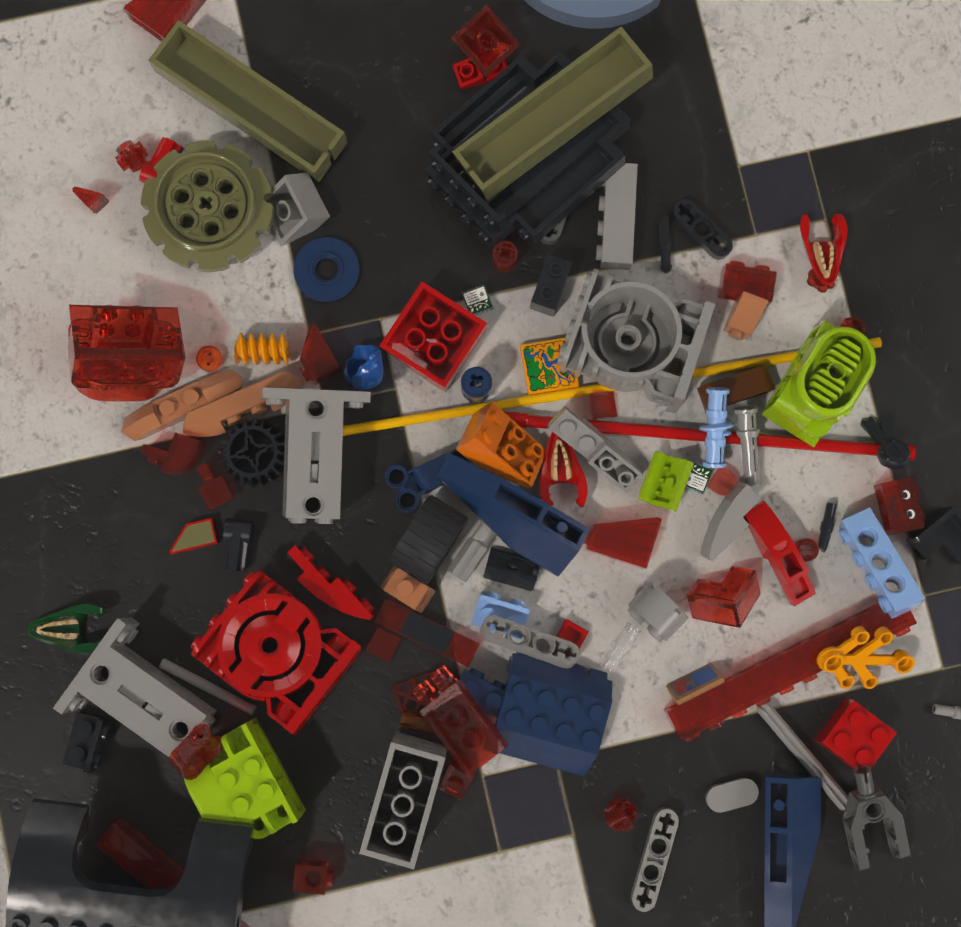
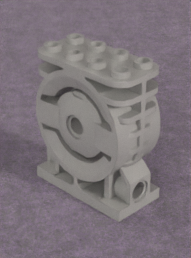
M595 268L593 273L587 272L581 295H579L573 319L571 318L565 342H568V344L563 342L556 365L561 366L560 372L565 373V370H569L575 373V377L579 378L580 375L589 377V381H596L604 387L616 391L632 392L643 389L648 401L666 406V411L676 414L685 400L716 304L705 301L704 305L686 299L673 303L663 292L651 285L641 282H629L627 279L619 282L613 280V274L609 273L608 278L598 275L599 270ZM622 304H628L625 313H620L609 318L603 324L599 332L597 341L598 350L602 359L606 362L604 363L596 355L594 349L595 331L604 319H606L610 315L619 313ZM649 312L653 314L651 324L646 320ZM654 327L659 338V351L655 361L641 372H629L643 367L651 359L656 348ZM682 334L690 336L688 345L681 344ZM628 337L633 341V344L625 345L622 343L621 338ZM671 362L677 364L680 368L678 376L666 372Z

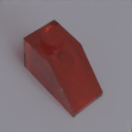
M314 322L311 323L300 356L303 367L299 369L307 382L312 380L316 386L342 370Z

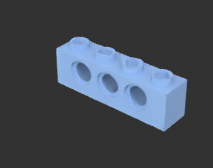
M869 507L843 519L839 526L838 535L843 544H848L852 551L851 557L855 565L863 569L865 581L868 587L877 593L879 597L878 603L883 612L888 613L891 619L919 607L925 600V597L871 508ZM859 538H868L871 541V545H863L860 543ZM872 560L882 561L885 567H875ZM892 582L896 584L898 591L889 590L886 587V583Z

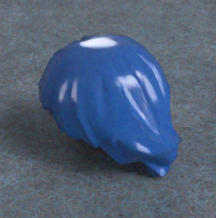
M372 344L356 345L354 347V353L350 359H347L344 369L345 380L352 388L363 391L380 384L384 373L380 348Z

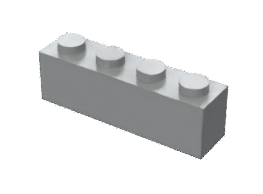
M625 163L623 167L602 185L604 186V195L599 196L598 210L603 211V220H598L597 235L602 236L601 245L596 247V260H601L600 268L630 270L632 267L638 164Z

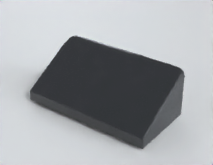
M491 547L483 578L533 591L540 566L521 555Z

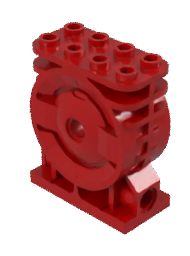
M252 570L244 579L243 584L245 586L239 593L235 591L225 603L228 607L222 614L217 613L208 624L211 628L204 636L200 634L190 646L193 649L191 655L241 694L266 702L268 715L296 736L361 653V646L337 628L322 630L315 614L306 605L291 595L288 590L278 585L275 580L269 578L262 570H258L256 573ZM279 606L284 607L278 616H261L247 625L239 641V652L242 661L232 672L231 666L237 660L235 640L241 626L255 614L265 611H276ZM307 620L309 624L303 631L305 652L298 667L282 679L263 681L257 690L252 689L261 676H279L289 671L295 665L301 651V640L297 631ZM331 636L326 643L322 641V637ZM270 639L276 640L278 643L276 651L273 653L264 652V643ZM323 652H325L336 662L323 678L316 679L315 676L320 668ZM312 682L315 685V689L304 701L301 708L288 699V697L299 693ZM272 700H280L273 709Z

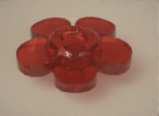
M813 269L809 270V277L806 280L809 286L816 288L821 293H825L828 289H833L835 282L831 285L822 284L817 279Z

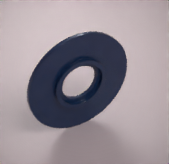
M322 237L310 241L299 251L294 262V277L298 287L306 296L320 302H333L342 299L353 290L359 278L360 267L355 252L345 242L332 237ZM331 259L337 264L338 272L333 279L322 280L316 275L315 268L319 261Z

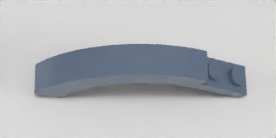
M524 0L536 11L552 20L573 27L588 29L610 28L627 24L650 13L660 3V0Z

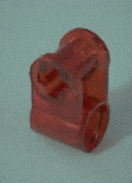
M204 723L196 725L189 735L171 752L169 757L170 764L184 779L192 780L197 778L205 767L222 751L221 737L212 734L210 727Z

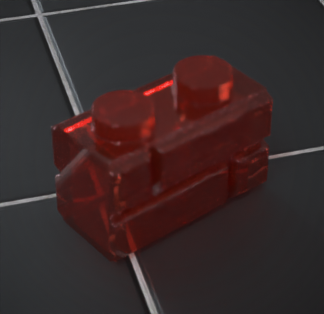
M730 261L721 270L717 298L736 301L745 291L768 300V306L773 300L777 273L770 271V267L765 265H756L754 268L745 267L743 262Z

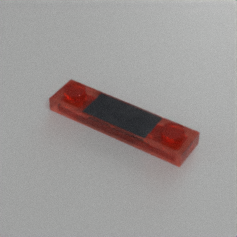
M387 598L374 621L466 667L470 666L480 643Z

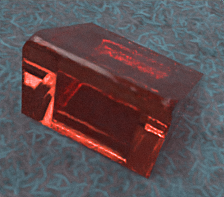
M76 186L72 188L76 196L94 214H97L109 203V200L102 193Z
M614 391L589 393L588 399L592 420L617 417Z

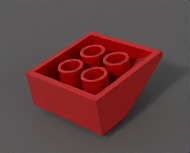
M421 282L379 347L446 393L486 332L487 322L424 282Z

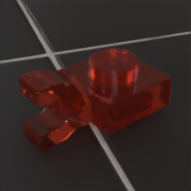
M209 463L196 467L205 483L199 486L198 489L209 510H213L234 499L223 475L215 478Z

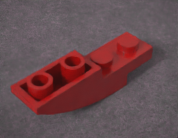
M765 501L756 504L743 518L749 524L748 528L763 558L769 561L790 605L796 606L816 594L807 575L810 571L788 532Z
M295 545L287 552L304 571L297 580L318 599L354 617L367 620L375 617L372 613L374 607L365 597L361 600L354 593L357 588L348 578L343 581L340 577H337L331 583L329 579L332 576L322 565L318 568L311 561L315 557L305 546L300 548Z

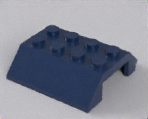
M516 651L508 660L506 672L509 673L496 722L495 724H490L484 749L585 776L598 756L612 705V681L607 680L608 673L589 668L586 674L585 666L575 664L571 668H562Z

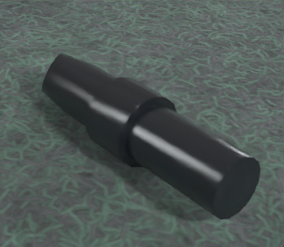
M826 503L823 521H821L819 529L821 531L818 547L823 553L827 550L830 535L834 528L833 521L837 504Z

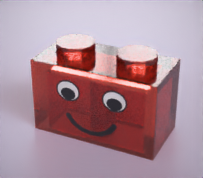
M912 477L874 485L884 531L887 535L924 528L925 514L923 509L919 507L917 500L919 490Z

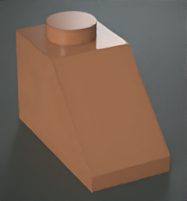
M743 291L733 303L723 331L728 332V336L733 339L747 340L753 334L767 306L768 300Z

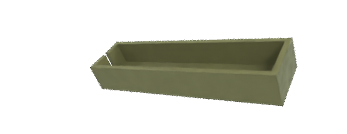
M179 20L148 60L157 74L303 173H308L318 183L332 165L330 158L335 161L348 143L344 131Z
M619 27L453 150L454 157L468 178L472 180L477 190L488 201L653 79V65L625 30Z

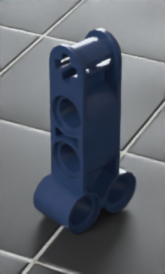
M456 449L448 452L470 462ZM448 453L409 471L401 465H392L385 472L386 483L393 490H400L396 496V504L402 512L408 514L415 512L420 505V496L444 485L436 477V474ZM395 471H400L404 474V480L400 484H393L390 481V476ZM410 494L415 497V504L412 507L405 508L401 505V499L404 495Z

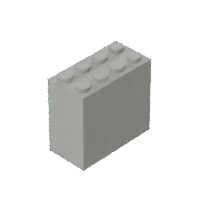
M400 732L395 734L389 747L359 854L414 870L448 746Z

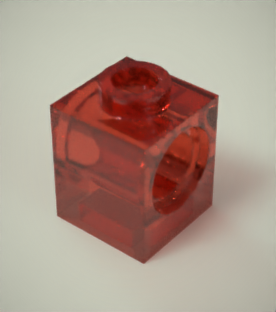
M299 859L295 864L293 892L325 895L328 887L333 886L334 870H330V862ZM310 871L318 872L321 876V881L318 883L311 882L308 878V873Z

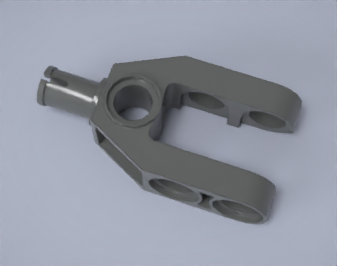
M866 765L860 766L862 773H860L859 767H855L853 770L858 789L849 793L842 818L851 859L857 871L870 867L867 855L870 852L865 844L862 832L864 825L867 823H876L883 819L887 842L893 857L901 859L910 856L903 815L876 784L873 783L871 767Z

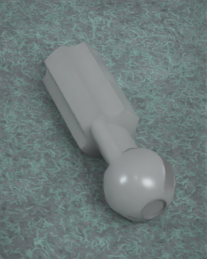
M481 519L479 527L472 537L467 539L447 571L465 583L487 552L488 545L496 535Z

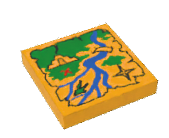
M565 338L520 345L528 395L579 387L578 377L574 376V372L565 370V373L560 372L561 366L556 365L563 342L568 344V342H565Z

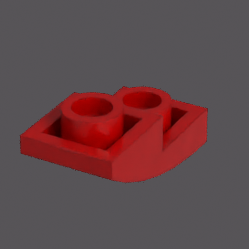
M498 49L480 58L474 55L452 66L460 88L466 89L489 83L508 65L502 50Z

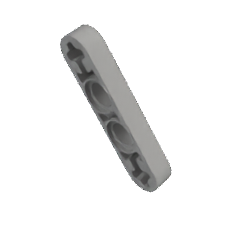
M497 615L488 616L480 626L481 636L488 642L562 668L573 667L580 658V650L576 644ZM491 624L496 625L495 629L497 631L495 633L490 632L491 629L489 626ZM505 628H508L509 630L507 631L505 638H503V631L505 630ZM515 631L522 633L524 642L520 644L514 642L511 633ZM538 640L545 641L549 646V651H539L536 647V642ZM558 646V648L556 649L557 653L555 655H552V653L555 650V647ZM565 650L570 651L569 656L571 658L569 660L565 659Z
M669 807L659 808L653 816L631 891V901L635 908L641 912L650 911L656 904L678 828V816ZM666 813H669V817L673 820L671 824H666L664 830L666 833H670L669 837L662 833H655L656 829L662 830L663 823L659 818L660 816L665 817ZM655 839L665 841L666 847L663 852L655 853L652 851L651 844ZM655 865L658 868V874L654 879H647L643 873L646 866ZM641 881L647 885L654 886V889L648 886L647 896L650 900L644 901L643 905L640 904L637 895H642L645 889L644 885L640 884Z

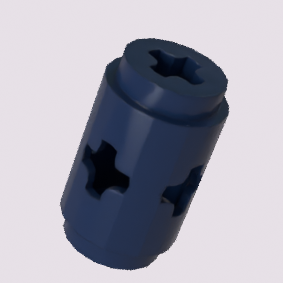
M482 367L467 369L461 378L463 397L474 404L482 403L489 398L492 391L490 373ZM472 383H475L476 385H479V384L481 383V384H482V387H481V388H478L477 386L471 387V384H472Z

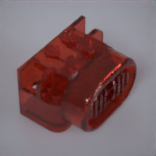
M69 304L68 357L71 383L81 394L90 399L103 402H138L149 400L158 395L162 389L171 388L178 384L186 358L178 307Z

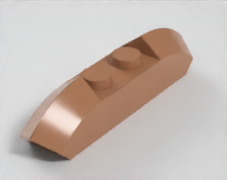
M232 369L203 378L157 399L126 416L121 432L132 440L138 441L184 421L188 412L241 390L242 376Z
M283 371L192 410L185 417L183 433L196 437H210L226 432L225 424L228 423L231 426L234 423H240L243 420V416L250 413L258 415L267 410L266 407L269 405H266V400H260V389L262 387L300 389L304 380ZM283 401V405L281 406H270L272 407L273 411H276L285 406L286 401Z

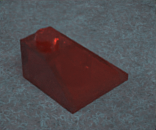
M488 5L451 37L485 77L520 45Z

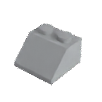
M308 173L285 175L271 189L272 196L266 200L267 203H271L274 207V218L271 228L280 246L315 231L330 217Z

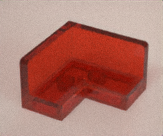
M732 566L722 582L697 579L687 594L692 618L741 628L761 593L757 572L752 569Z

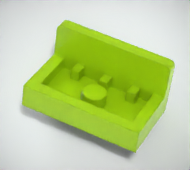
M655 451L638 498L651 506L677 512L694 463L689 460L668 456L661 451Z

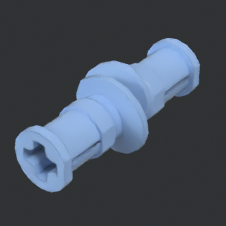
M710 387L706 388V393H708L707 425L699 427V430L707 432L705 438L706 455L702 465L708 468L726 467V462L724 461L725 436L731 435V431L727 429L733 427V422L726 419L728 411L726 409L727 394L730 393V389Z

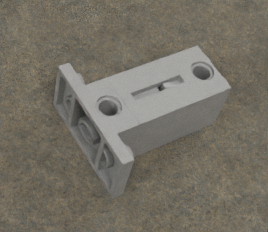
M267 387L260 389V400H266V405L281 406L283 401H286L282 515L285 518H289L288 521L290 523H306L307 519H315V522L318 524H333V519H340L343 408H363V404L370 403L371 392ZM311 402L317 403L320 407V412L317 416L311 415L308 410ZM311 497H315L317 500L316 507L313 510H307L305 507L306 501Z
M132 617L117 618L53 709L62 715L78 709L82 710L91 701L172 760L176 761L181 757L186 758L189 754H193L201 742L198 740L199 736L204 732L207 733L215 723L216 719L213 716L217 710L125 646V643H131L138 633L136 628L140 623ZM183 723L187 725L188 733L184 730Z

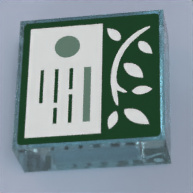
M485 284L461 292L466 310L477 316L493 310L494 307Z
M694 463L685 488L703 495L713 470Z

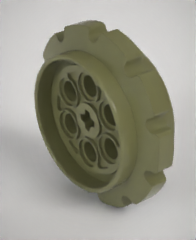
M214 141L188 143L184 153L180 154L176 150H172L154 166L157 177L146 179L141 196V205L145 210H149V213L142 218L143 224L151 241L156 246L164 244L163 254L175 264L190 269L194 263H198V267L202 272L224 271L230 268L229 262L232 259H237L240 263H243L252 257L261 247L258 236L260 234H269L274 218V207L271 203H267L266 200L272 196V190L263 170L260 167L250 168L253 161L241 149L226 144L223 149L218 150ZM201 178H208L206 185L197 186V182ZM227 185L233 186V190L229 194L221 193L223 187ZM184 194L189 195L188 201L178 203L180 196ZM207 203L212 206L209 210L206 207L204 208V205ZM230 210H238V215L235 218H226ZM187 219H194L192 227L183 228V224ZM211 227H219V231L216 235H207V232Z

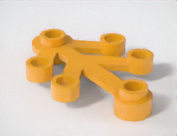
M857 626L851 631L850 639L838 647L823 649L817 656L818 666L824 671L834 673L836 681L843 689H848L855 683L854 677L849 671L843 669V665L853 666L860 676L861 684L866 689L874 688L878 684V678L865 665H892L900 674L911 671L915 665L914 658L905 650L898 649L892 654H871L881 646L892 642L893 634L887 627L878 628L874 633L875 638L853 654H847L857 645L865 644L870 638L869 633L864 627Z

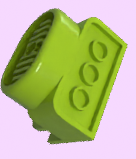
M823 320L809 333L761 415L810 446L815 447L820 437L825 436L833 424L840 421L842 416L846 417L851 412L871 378L876 366V354L870 340L856 329L836 327ZM829 371L834 373L836 378H833Z
M257 718L216 739L209 745L206 752L188 761L183 767L186 787L201 817L254 824V839L265 838L291 822L292 824L297 822L306 811Z

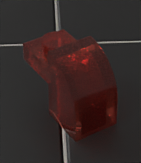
M175 432L168 452L143 444L140 454L147 456L146 461L161 466L164 462L161 472L169 475H182L196 466L205 443Z

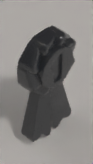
M871 416L867 421H861V427L880 446L876 453L880 464L892 470L905 467L911 453L906 443H902L894 438L892 417L888 416L885 418L879 416L878 425Z

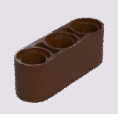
M763 365L698 387L697 391L706 413L708 408L706 388L723 387L730 389V393L727 394L726 407L771 392L776 388L768 366Z

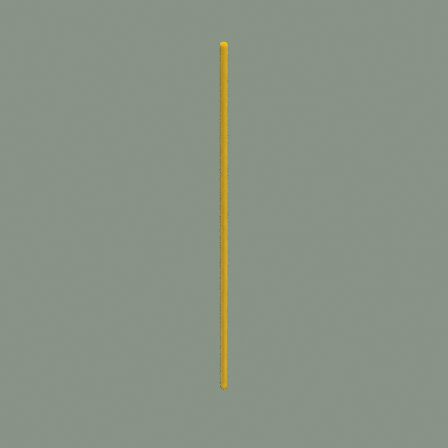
M880 337L869 339L874 348L882 346ZM799 351L696 367L692 378L752 369L763 365L771 366L789 363L794 360ZM679 370L667 373L678 376ZM593 384L343 426V436L473 415L491 402L501 410L616 390L609 389L601 384Z

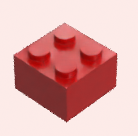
M844 697L814 740L853 770L855 767H859V771L862 773L860 766L866 765L872 768L897 732L856 701Z

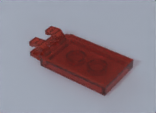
M444 665L430 675V678L440 690L436 693V689L428 680L420 683L412 692L420 704L425 707L420 713L469 777L507 748L509 744L462 681L454 679L453 674Z

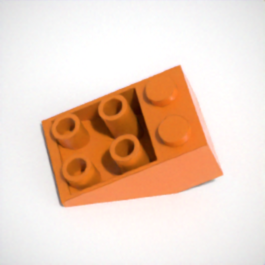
M493 402L472 415L456 448L472 464L528 489L534 484L546 449Z

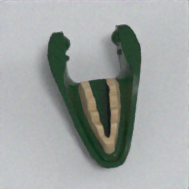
M90 604L72 606L34 620L28 625L27 632L30 637L77 653H90L96 649L102 639H98L96 642H87L83 635V621L87 614H96L98 617L103 616L107 613V608Z

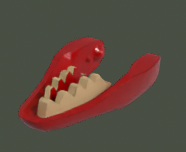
M802 214L800 232L809 262L819 282L831 285L837 278L847 239L848 227L846 220L842 214H834L831 219L834 239L832 241L811 242L809 240L810 218L808 214Z
M552 432L548 440L540 478L539 491L541 499L553 506L554 503L550 499L551 493L549 488L557 483H572L577 487L576 493L578 497L575 502L579 505V508H582L585 505L588 494V485L584 472L573 448Z

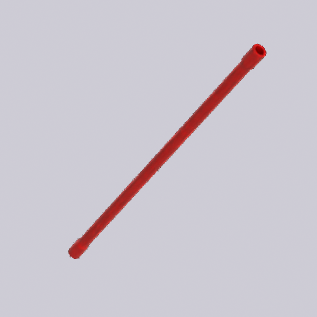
M504 411L521 428L549 429L547 424L554 418L553 416ZM586 419L603 434L705 442L707 432L699 430V428ZM731 431V435L725 436L726 444L741 445V440L736 435V431ZM760 433L757 436V446L870 456H877L876 453L880 447L877 443L819 439L816 446L812 447L796 436ZM907 444L911 453L909 460H914L916 447L915 445Z

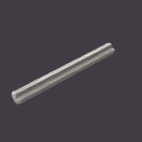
M766 701L759 705L757 712L809 774L812 777H821V788L839 809L845 810L848 795L772 705Z

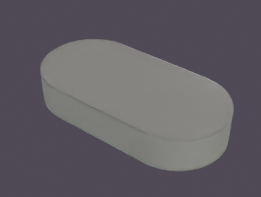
M741 777L711 786L705 794V800L713 811L722 813L753 804L758 798L759 790L755 782L749 778Z

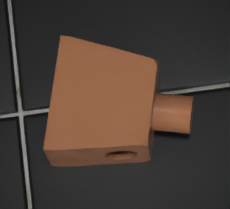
M395 565L380 586L384 591L420 613L424 611L436 592Z

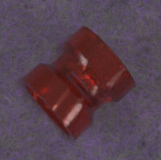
M509 241L499 242L493 249V266L500 272H509L515 268L518 258L516 246Z

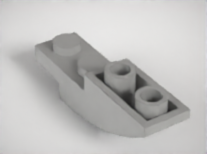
M566 406L547 424L552 432L587 458L588 463L625 493L643 476V472L613 442L584 417L580 418Z

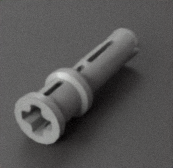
M758 406L737 407L734 409L738 417L739 428L736 430V435L741 440L744 483L749 486H756L761 484L757 450V436L760 433L756 422Z

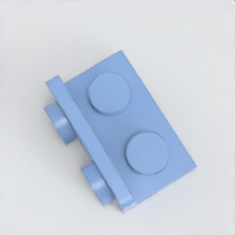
M486 591L485 595L480 594L471 624L480 627L485 618L490 615H497L525 625L530 609L525 608V602L512 598L511 602L508 603L500 600L502 595ZM491 624L489 626L491 631H497L495 629V624ZM505 628V630L503 631L504 635H506L507 631L509 630L508 628ZM512 632L511 637L521 640L522 633Z

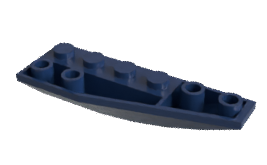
M451 453L447 454L436 474V477L511 550L557 577L577 555L590 531V528L541 499Z
M766 774L764 927H796L821 832V777Z

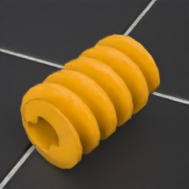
M239 333L234 348L235 364L238 365L242 359L244 365H249L252 358L255 365H259L261 359H263L265 365H269L273 358L275 365H280L283 358L284 363L289 365V342L286 340L284 333L280 334L279 340L275 339L274 333H270L268 340H265L263 333H260L258 340H255L253 333L249 334L248 340L244 339L243 333Z

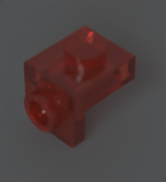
M456 751L438 789L462 800L479 763L468 755H463Z

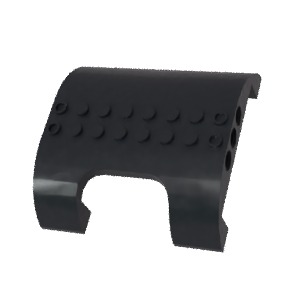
M35 798L32 801L23 822L12 861L7 892L5 927H241L245 866L252 851L254 824L199 818L182 877L177 883L167 889H147L98 883L89 880L80 871L77 861V848L88 831L89 805Z

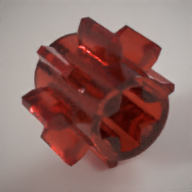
M127 140L116 149L118 156L115 159L123 171L129 168L132 172H137L146 163L145 157L148 154L140 141L134 144L132 140Z
M617 797L609 801L610 806L604 809L605 820L608 826L613 828L615 832L621 829L623 832L632 829V823L638 821L635 805L628 801L627 798L620 800Z

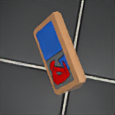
M709 663L667 684L666 688L673 702L681 705L723 684L725 680L716 667Z

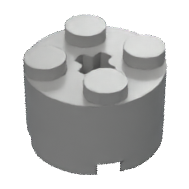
M649 582L628 604L629 609L627 611L630 613L629 615L640 625L645 622L648 625L646 629L649 631V634L659 643L663 639L668 641L688 619L684 612L681 614L677 610L679 606L657 586L654 588L652 582Z

